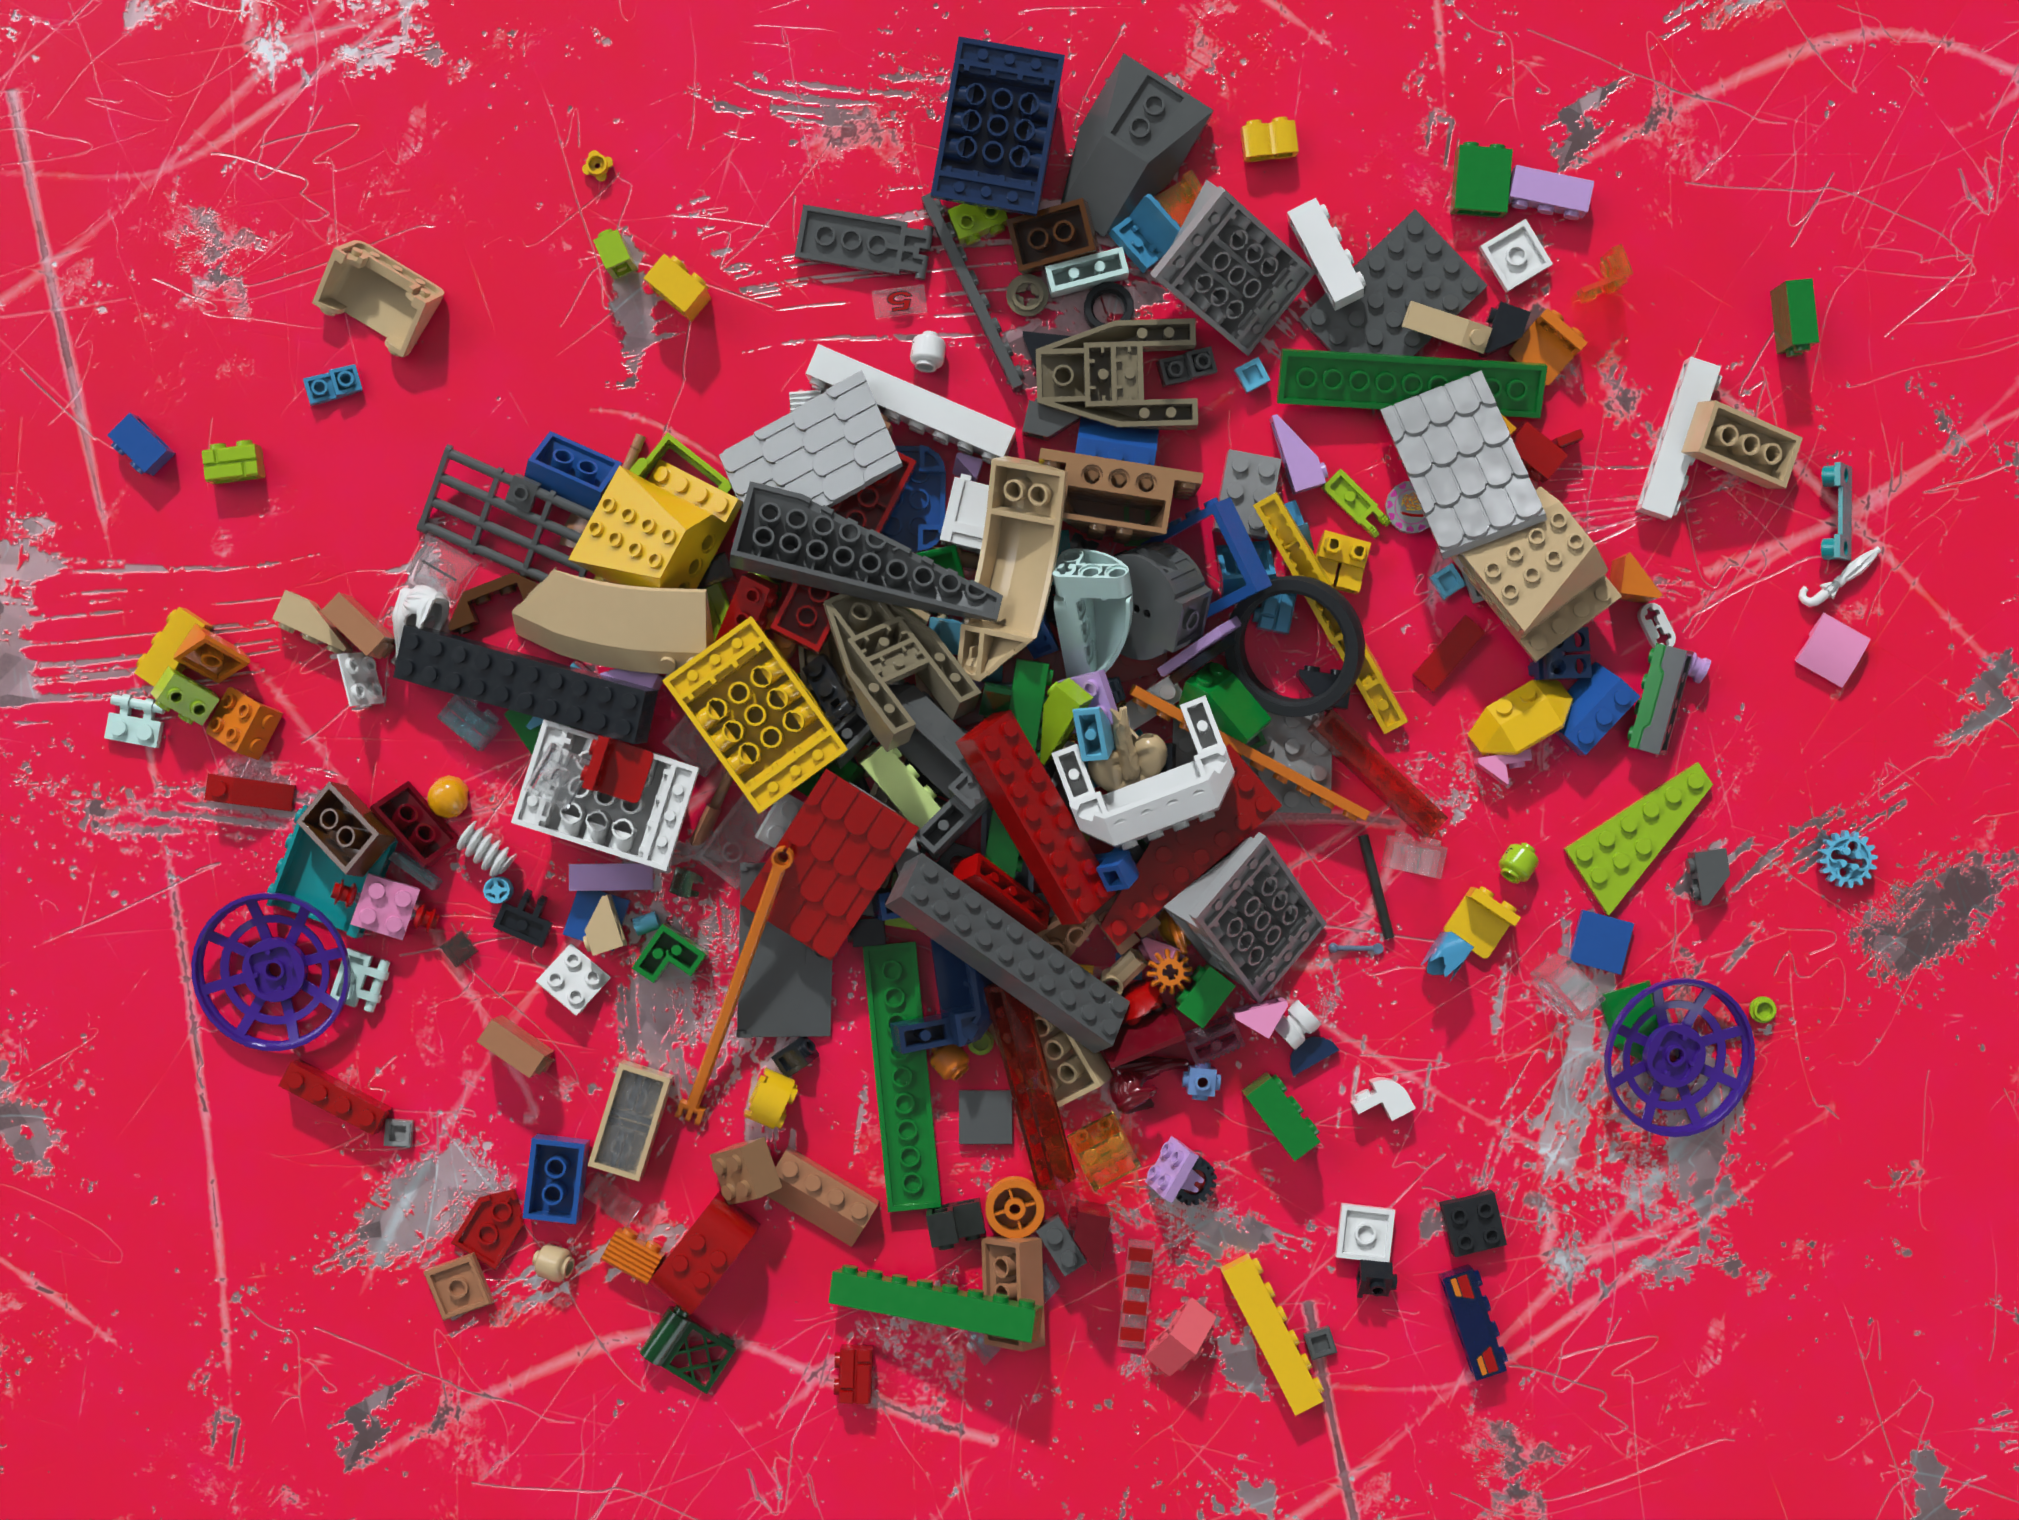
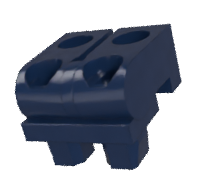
M1588 627L1580 628L1536 663L1534 661L1528 665L1529 676L1534 677V680L1592 678L1590 654L1565 655V653L1590 651ZM1575 633H1579L1582 639L1579 647L1575 646ZM1577 659H1580L1583 663V671L1580 674L1577 672Z

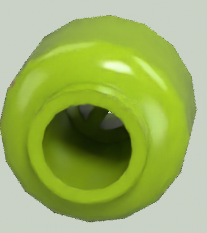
M1521 843V845H1509L1498 864L1501 869L1500 873L1505 879L1512 883H1519V881L1525 882L1530 878L1539 860L1532 846L1527 843Z

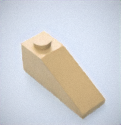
M1410 301L1402 323V327L1482 354L1485 351L1492 331L1491 327L1414 301Z

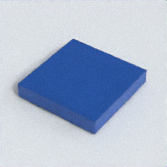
M577 891L563 935L583 941V936H586L585 929L601 897L610 893L604 891ZM611 894L621 926H623L631 900Z
M1581 909L1568 961L1621 975L1634 923Z

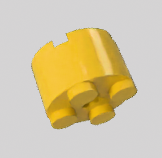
M765 1067L764 1075L766 1077L760 1076L749 1099V1103H751L749 1110L745 1109L744 1117L771 1129L775 1127L781 1128L787 1115L786 1104L793 1103L798 1092V1085H795V1080Z

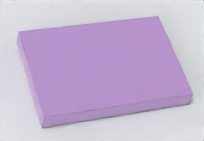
M1235 616L1219 625L1157 668L1161 676L1165 677L1236 630L1242 623Z

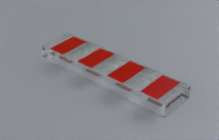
M1128 1239L1117 1346L1144 1349L1155 1241Z

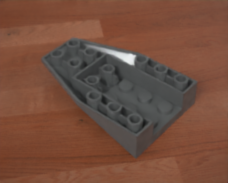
M1123 53L1080 126L1061 204L1084 198L1089 205L1095 232L1105 237L1115 226L1130 216L1144 196L1151 194L1155 197L1170 184L1211 120L1214 110Z

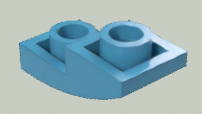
M355 364L331 369L329 373L303 378L310 406L336 400L363 390Z

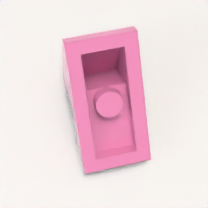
M1531 749L1518 755H1492L1474 758L1473 761L1480 769L1502 785L1507 786L1509 785L1506 764H1509V769L1524 767L1525 761L1532 760Z

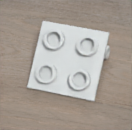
M363 652L337 654L349 707L360 706V708H365L372 704L384 703L383 691L379 683L376 662L373 657H368Z
M570 943L535 982L577 1016L611 977Z

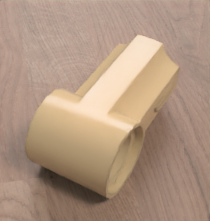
M1130 948L1111 967H1107L1102 971L1100 981L1104 984L1108 980L1116 981L1117 985H1106L1121 995L1123 988L1147 966L1148 962L1137 949Z

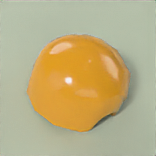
M451 775L441 777L429 789L428 805L437 816L447 819L457 817L468 805L469 788L459 777Z

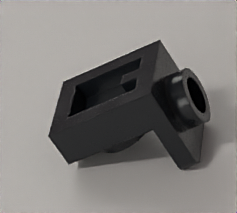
M800 1036L771 1058L782 1074L790 1077L819 1056V1053L814 1043L808 1037Z

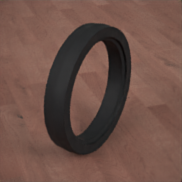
M1284 576L1271 579L1272 586L1239 602L1229 618L1230 620L1237 616L1242 624L1228 634L1229 636L1232 635L1236 641V644L1225 650L1228 669L1235 674L1261 707L1270 713L1285 717H1304L1323 712L1346 696L1361 673L1365 657V638L1361 622L1348 600L1332 586L1320 580L1306 576ZM1289 593L1304 595L1322 604L1336 619L1343 634L1345 657L1338 678L1326 692L1305 699L1285 697L1267 688L1252 671L1245 652L1247 624L1256 608L1272 596Z

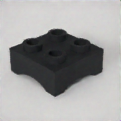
M1492 1190L1439 1202L1446 1225L1451 1253L1454 1257L1507 1245L1495 1193Z

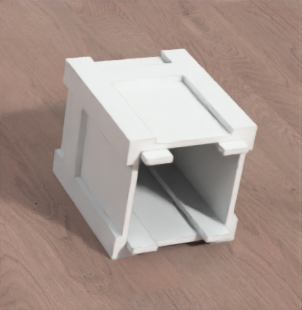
M961 474L960 478L954 477L940 541L941 545L944 546L956 544L958 548L980 553L987 512L989 485L971 481L972 476Z

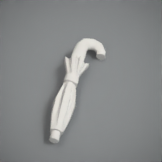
M1877 546L1873 550L1854 559L1834 581L1821 584L1820 588L1822 590L1811 598L1806 596L1808 589L1803 586L1798 595L1801 603L1808 607H1813L1821 604L1827 598L1834 599L1839 587L1862 574L1875 560L1881 549Z

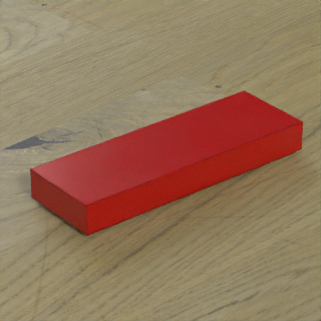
M1464 615L1412 675L1431 692H1434L1486 632L1467 615Z

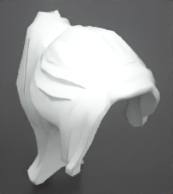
M416 585L413 589L405 586L400 590L392 612L396 651L395 656L391 659V663L396 666L404 625H415L418 629H423L424 622L431 616H434L435 625L433 629L440 631L448 619L450 607L449 600L446 599L441 591L437 592L434 588L425 585Z

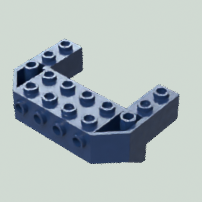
M893 888L878 890L872 898L874 918L882 921L901 918L885 906ZM931 938L930 942L941 1014L890 1023L893 1050L901 1054L950 1044L961 1047L981 1040L1002 1009L999 986Z

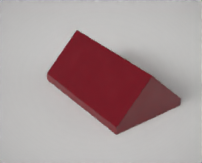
M409 781L370 807V810L422 868L432 867L456 846L459 841L457 834L440 816H437L432 811L428 802Z

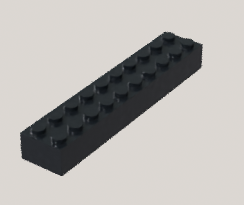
M404 625L393 675L394 678L631 744L647 743L659 691L423 626V629H418L415 625Z

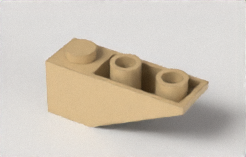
M284 591L272 618L280 622L279 628L290 633L298 630L304 633L303 639L314 644H318L320 640L328 644L327 650L336 654H342L343 651L352 653L353 649L337 628L320 612L322 609L316 602L294 592Z

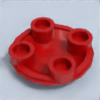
M1152 979L1135 981L1123 990L1121 996L1130 1001L1123 1020L1129 1025L1137 1024L1141 1017L1162 1005L1163 999L1159 992L1160 986L1158 984L1152 987L1150 984Z

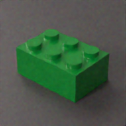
M1266 1071L1241 1091L1288 1154L1296 1161L1320 1143V1140L1317 1138L1320 1132L1308 1117L1304 1119L1301 1117L1300 1114L1304 1110L1292 1095L1288 1098L1286 1097L1284 1092L1288 1089L1276 1074L1271 1077Z

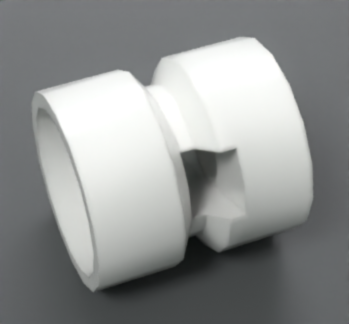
M1298 999L1289 1007V1015L1282 1016L1275 1027V1030L1294 1050L1306 1040L1305 1033L1311 1034L1322 1025Z

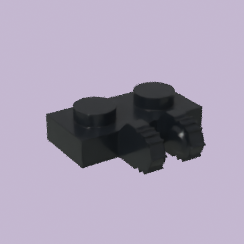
M526 889L518 907L503 902L493 927L543 948L553 926V922L540 917L548 897L542 895L537 901L533 914L529 913L525 909L532 898V891Z

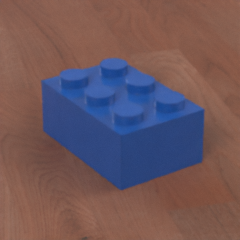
M537 1134L532 1138L523 1210L524 1219L577 1224L581 1220L590 1140Z

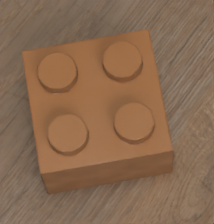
M765 1137L736 1143L710 1154L712 1167L718 1177L722 1195L729 1205L759 1199L782 1188Z

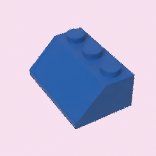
M1081 417L1075 453L1154 465L1159 430L1117 428Z
M550 431L528 459L525 477L541 483L540 488L549 492L551 490L556 491L558 496L595 511L619 465L622 466V462Z
M1597 662L1591 665L1592 678L1578 679L1568 689L1567 692L1573 698V704L1570 707L1564 728L1555 732L1579 756L1586 755L1640 698L1620 677Z

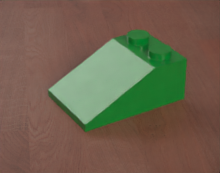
M1208 662L1185 682L1178 708L1181 709V704L1206 695L1218 730L1244 744L1251 741L1271 722L1272 718L1235 674L1218 663Z

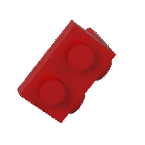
M599 735L597 740L593 739L589 749V755H592L589 766H584L580 781H583L582 788L598 791L631 803H638L654 760L653 752Z

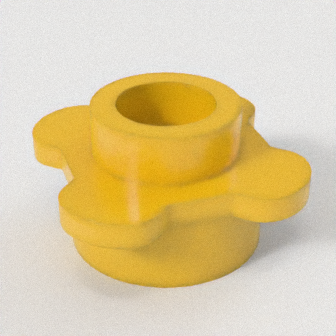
M593 150L589 153L586 164L582 167L583 173L595 176L598 181H604L607 178L606 173L608 169L613 166V160L611 157H604L598 151ZM600 164V167L596 168L595 165Z

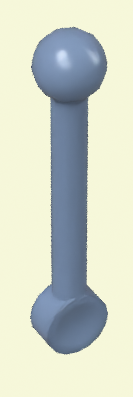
M1331 943L1328 946V950L1331 953H1336L1337 951H1373L1376 954H1380L1383 952L1384 947L1380 943H1375L1373 946L1337 945L1336 943Z

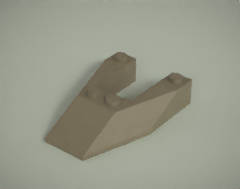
M1195 318L1115 320L1036 349L1037 403L1117 428L1196 430L1198 426V398L1144 400L1143 352L1193 351L1195 349Z
M839 594L824 601L823 606L846 676L871 732L886 752L909 742L916 726L914 720L888 687L895 682L917 673L952 721L974 711L982 692L936 632L903 607Z

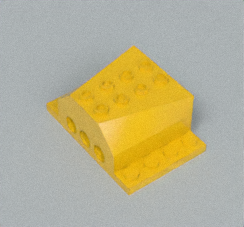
M661 459L656 464L648 481L619 465L568 560L595 574L594 580L650 588L697 589L739 512L743 501Z
M752 616L662 680L758 814H761L848 751L846 745L835 732V726L829 722L825 712L778 647L767 638Z

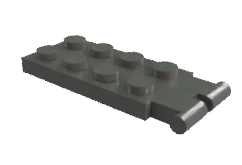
M803 204L794 257L800 260L899 276L900 271L914 273L915 279L925 280L929 257L920 255L919 252L920 250L930 251L934 227L925 225L923 230L908 228V222Z

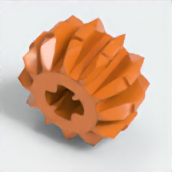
M1167 948L1164 950L1165 958H1162L1156 952L1154 955L1159 962H1148L1149 966L1156 969L1155 971H1148L1147 976H1157L1150 983L1152 987L1162 982L1159 992L1163 993L1166 986H1169V992L1172 995L1175 994L1174 985L1176 984L1181 991L1185 989L1184 985L1180 982L1181 980L1191 982V978L1184 975V972H1191L1193 969L1191 966H1182L1188 962L1187 956L1177 961L1180 951L1176 950L1171 958L1170 950ZM1171 964L1173 969H1177L1176 974L1173 973L1174 977L1170 979L1166 974H1162L1163 968L1167 969L1165 966Z

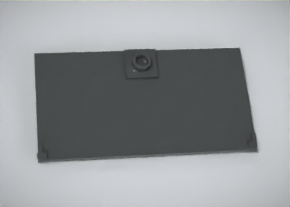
M740 863V902L765 863ZM741 904L739 913V957L755 916L754 912ZM767 921L738 999L736 1037L830 1036L833 959L831 961Z

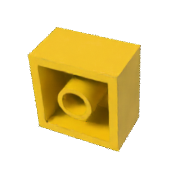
M663 254L645 275L644 280L655 293L692 322L711 299L707 291L709 287L695 272L692 275L688 274L689 270L685 268L686 265L673 255L669 258Z

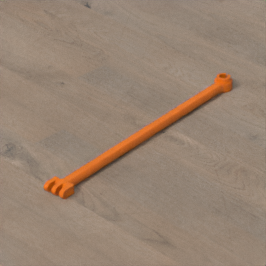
M785 846L777 847L772 853V869L688 1100L681 1099L675 1113V1117L680 1118L683 1110H686L685 1121L690 1122L693 1113L696 1114L695 1125L700 1126L706 1107L700 1105L785 870L794 861V852L790 847L786 851L788 855L786 860L780 857V852H784L786 849Z

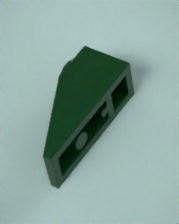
M985 681L979 715H984L983 720L992 713L1008 710L1012 687Z

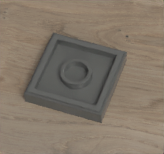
M959 1090V1144H1012V1090Z

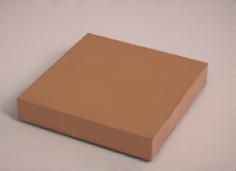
M475 1252L424 1271L443 1321L492 1304L494 1301Z

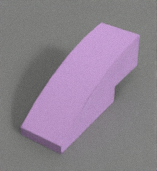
M641 863L569 864V891L654 889L653 867Z

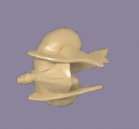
M1127 706L1120 707L1119 712L1112 708L1110 709L1117 750H1113L1107 760L1088 761V772L1095 784L1106 790L1107 793L1160 774L1167 760L1166 744L1158 735L1148 733L1142 734L1139 737L1130 728Z

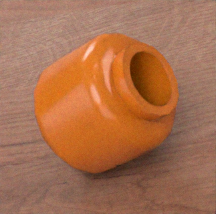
M950 1044L935 1047L931 1050L933 1055L930 1059V1064L942 1079H952L955 1081L969 1069V1056L961 1047Z

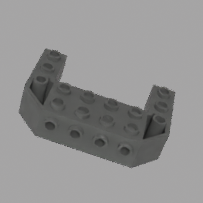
M914 684L889 685L890 690L916 723L909 742L897 747V749L950 799L914 835L916 842L932 858L937 860L991 806V803L955 743L968 731L963 727L957 726L944 709L940 710L934 704V700L925 691L921 692ZM857 698L855 699L856 710L848 714L834 727L835 732L848 748V751L832 761L840 770L874 737Z

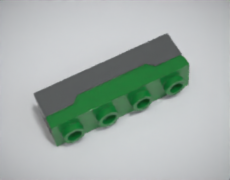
M1656 643L1655 648L1651 649L1648 657V663H1650L1649 672L1644 675L1641 683V688L1644 689L1642 698L1637 701L1634 709V714L1637 715L1635 724L1631 725L1628 731L1627 739L1630 741L1628 747L1657 755L1667 754L1694 652Z

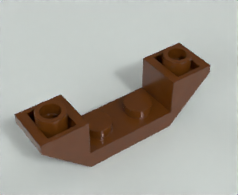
M510 573L464 591L448 625L449 630L454 633L458 632L459 635L475 630L473 626L480 624L473 603H476V606L486 604L491 601V596L500 593L501 596H506L514 593L517 586L523 600H525L538 583L518 574Z

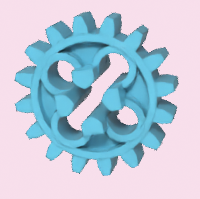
M1841 830L1840 835L1838 833L1831 834L1832 841L1828 839L1822 841L1826 847L1825 849L1817 850L1820 854H1823V857L1817 859L1816 862L1823 863L1824 867L1819 872L1828 873L1825 879L1827 882L1835 880V886L1842 887L1845 884L1846 888H1853L1854 883L1856 885H1863L1862 878L1871 879L1872 876L1868 871L1869 869L1877 868L1871 862L1878 859V856L1871 855L1870 851L1875 846L1866 845L1869 839L1867 836L1859 838V832L1852 831L1849 834L1848 830ZM1850 842L1854 844L1853 850L1848 847ZM1835 851L1836 854L1847 855L1850 859H1861L1863 865L1859 867L1858 864L1847 863L1843 859H1832L1831 853ZM1841 868H1844L1846 871L1844 876L1840 875Z

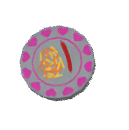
M1404 481L1395 486L1387 495L1385 502V514L1394 528L1407 534L1419 533L1429 528L1410 481Z

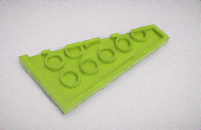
M1699 762L1694 763L1563 848L1607 916L1612 913L1712 787L1711 780Z

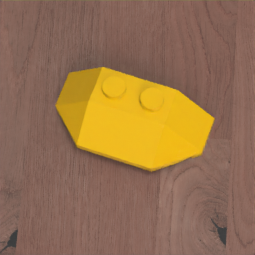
M1531 680L1487 706L1469 731L1468 737L1481 755H1518L1564 728L1570 707L1573 704V698L1558 680Z

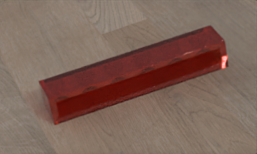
M1333 709L1323 711L1307 729L1311 735L1421 837H1432L1448 819L1437 806Z

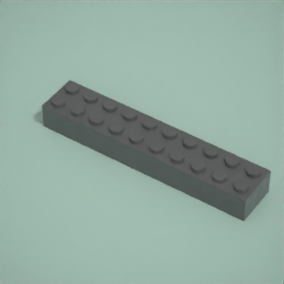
M923 853L904 863L885 904L887 908L1093 1053L1113 1046L1130 1001Z

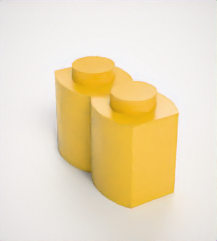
M1288 117L1274 118L1271 123H1262V120L1258 119L1250 120L1240 130L1244 162L1291 158L1297 156L1299 152L1295 120H1288Z

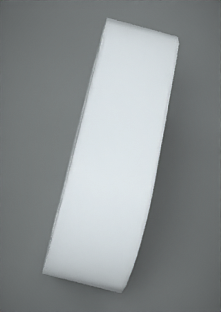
M1649 603L1640 607L1637 618L1652 648H1655L1656 639L1660 637L1657 628L1662 635H1668V639L1665 640L1666 645L1673 647L1676 642V636L1661 606L1656 603ZM1647 609L1656 611L1657 615L1653 617L1656 626L1651 619H1645V615L1648 614Z

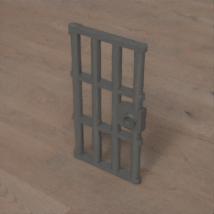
M447 444L421 519H419L417 524V531L424 534H433L468 550L469 554H478L520 573V576L524 578L527 576L541 583L549 574L531 567L535 553L578 571L579 577H586L588 570L569 561L570 556L539 542L544 529L575 543L578 542L582 535L548 519L553 505L588 521L594 511L558 496L556 491L551 490L549 492L540 488L541 483L518 473L513 476L504 472V468L498 467L497 469L454 450V446ZM451 459L494 478L489 492L446 474L445 471L449 460ZM500 482L510 486L506 500L496 496ZM441 483L485 502L481 516L437 498ZM536 498L546 502L541 516L531 512ZM492 506L537 525L533 539L487 520ZM433 507L477 526L472 540L429 522ZM483 530L529 549L524 563L479 544Z

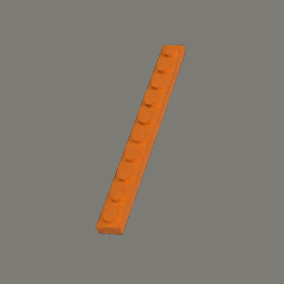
M1135 684L1132 685L1129 694L1134 696L1132 702L1145 709L1148 704L1158 709L1155 713L1156 715L1169 722L1172 717L1181 722L1179 727L1189 732L1181 709ZM1219 730L1225 746L1230 744L1240 757L1243 755L1251 759L1249 765L1262 772L1265 767L1274 772L1273 778L1284 784H1287L1288 780L1297 784L1295 790L1310 797L1311 793L1320 796L1319 803L1332 810L1335 805L1344 809L1342 815L1355 822L1358 817L1366 821L1370 811Z

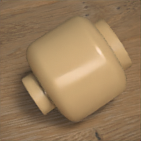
M546 1244L541 1250L535 1252L532 1264L535 1266V1272L538 1277L561 1282L564 1278H568L571 1275L575 1261L570 1250L553 1244Z

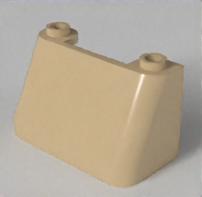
M353 240L333 249L312 303L318 306L321 312L329 316L347 313L387 337L385 346L391 354L405 357L410 354L441 303L444 291L436 284L371 245Z

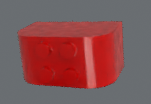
M719 1191L648 1283L691 1315L744 1249L761 1224L736 1204L729 1205Z

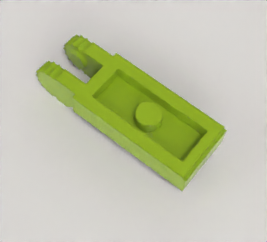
M1341 468L1321 487L1356 524H1360L1373 538L1379 535L1378 530L1365 519L1371 512L1382 525L1387 527L1391 523L1389 518L1377 507L1378 504Z

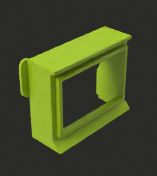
M668 432L646 459L639 458L629 470L645 479L656 466L659 459L671 448L719 486L718 489L728 493L732 488L728 479Z

